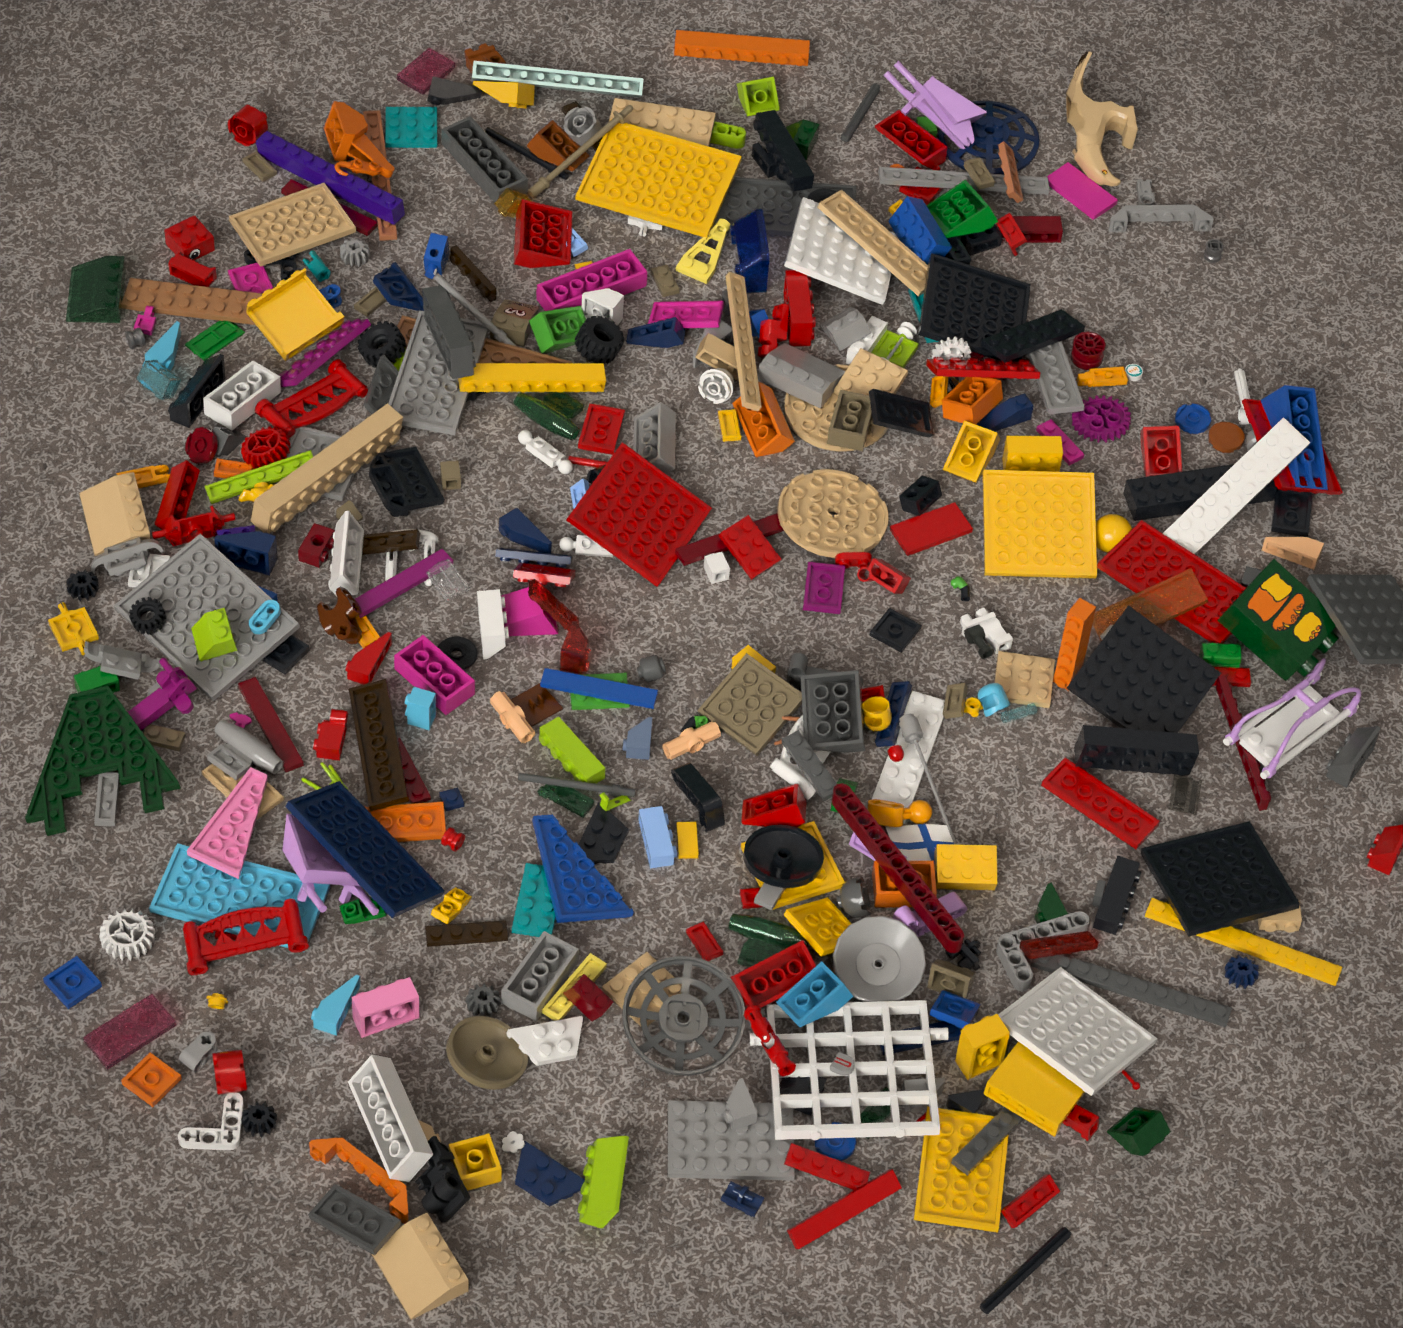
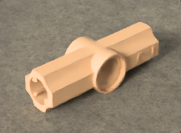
M496 692L490 698V703L500 715L502 724L506 725V729L510 728L521 743L532 740L535 736V731L526 721L521 707L515 706L505 692Z
M712 721L697 729L692 727L685 729L679 737L664 743L662 748L666 757L672 760L687 752L695 753V750H701L704 744L721 737V732L717 723Z

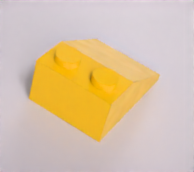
M473 81V85L501 103H507L508 107L527 109V105L534 106L535 85L518 82Z
M964 421L943 471L977 483L999 444L1000 437L998 433Z

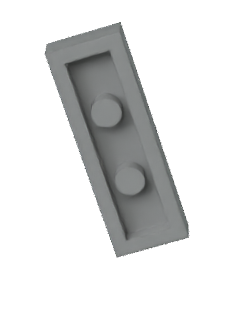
M119 773L99 774L95 826H115Z

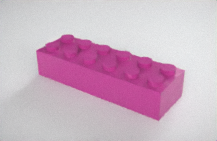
M631 249L537 284L536 300L545 311L581 306L582 308V294L584 292L609 288L622 295H626L646 287L647 271Z

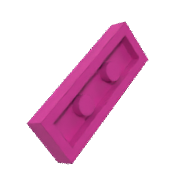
M1052 419L1037 426L1036 431L1041 436H1061L1063 447L1062 459L1069 466L1084 458V453Z

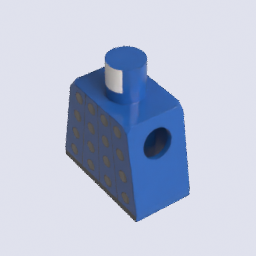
M435 233L430 234L424 255L425 276L427 278L433 279L437 273L443 274L450 255L448 236Z

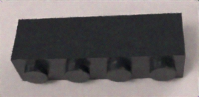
M1117 856L1098 908L1093 928L1116 935L1118 929L1123 928L1125 918L1122 917L1123 913L1127 914L1131 902H1128L1129 897L1133 898L1136 887L1133 886L1134 882L1138 883L1141 876V871H1138L1139 862Z

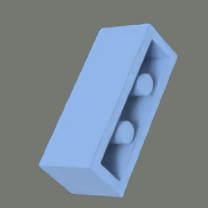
M662 806L639 809L638 821L650 869L674 865L677 850L676 846H672L671 843L673 841L672 830H668L667 827L669 825L668 814L664 813Z

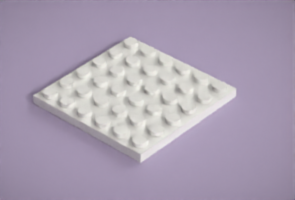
M803 197L784 266L883 305L887 295L891 272L818 209L819 203Z
M1062 967L1058 968L998 1014L1012 1037L1091 1096L1151 1048L1157 1040L1155 1036Z

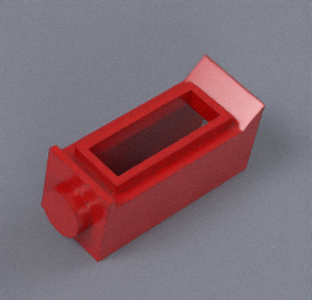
M180 252L172 257L168 263L170 275L191 285L210 287L217 279L216 267L209 268L180 255Z

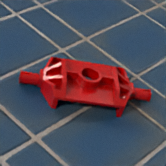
M210 506L209 513H202L188 518L175 520L173 515H171L165 524V528L152 532V537L154 540L165 537L172 546L189 543L199 534L204 538H212L217 536V530H222V527L225 526L224 522L236 520L235 514L233 512L220 515L213 506Z

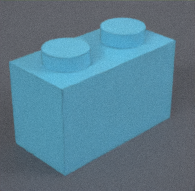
M413 687L411 694L408 693L405 699V704L407 705L405 711L407 724L430 730L436 717V693Z

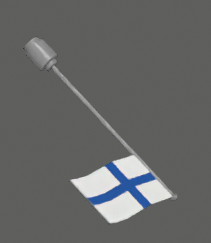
M906 714L899 719L900 729L905 742L915 744L945 825L885 826V829L892 842L907 857V861H934V851L937 844L957 845V842L918 743L923 737L919 721L914 714Z

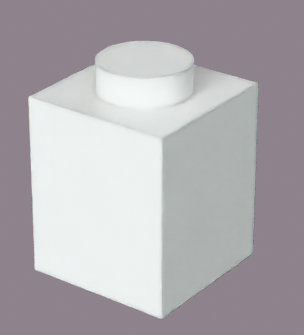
M722 552L704 556V569L711 584L729 580L730 567Z

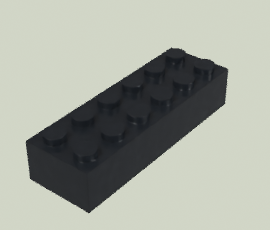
M1083 725L1074 746L1076 767L1104 770L1112 769L1179 776L1190 775L1199 755L1197 734Z

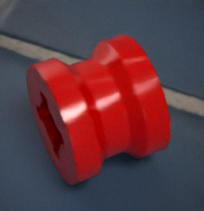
M449 827L441 839V844L449 846L452 851L457 852L464 843L465 835L457 833L454 828Z

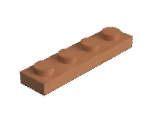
M1003 141L998 144L1000 151L998 155L1002 161L1001 168L1005 176L1003 179L1007 186L1006 193L1010 199L1013 198L1019 203L1023 201V195L1014 152Z

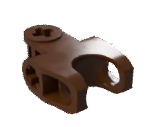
M340 586L336 589L338 600L333 609L322 601L317 604L319 620L328 635H336L338 639L355 645L362 637V631L356 621V617L362 611L351 593L346 588Z

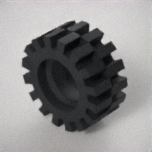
M145 597L141 598L142 602H139V600L135 601L137 605L132 604V610H129V618L136 631H140L141 634H145L146 631L147 635H149L151 631L156 633L157 628L161 630V624L165 625L166 613L161 602H158L155 598L152 600L151 597H148V600H145ZM152 611L155 613L149 620L141 619L145 612Z

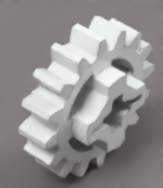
M955 336L953 340H950L949 337H947L945 342L940 340L941 344L935 345L936 349L932 350L933 355H931L932 359L933 357H941L944 360H950V358L956 357L966 360L971 358V350L967 341L964 342L963 338L957 340Z

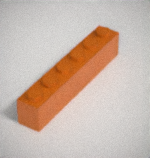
M1081 598L1076 601L1067 613L1053 682L1060 688H1067L1082 668L1085 660L1096 606Z

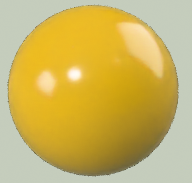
M1107 514L1100 517L1096 521V547L1108 553L1132 530L1128 520L1117 514Z

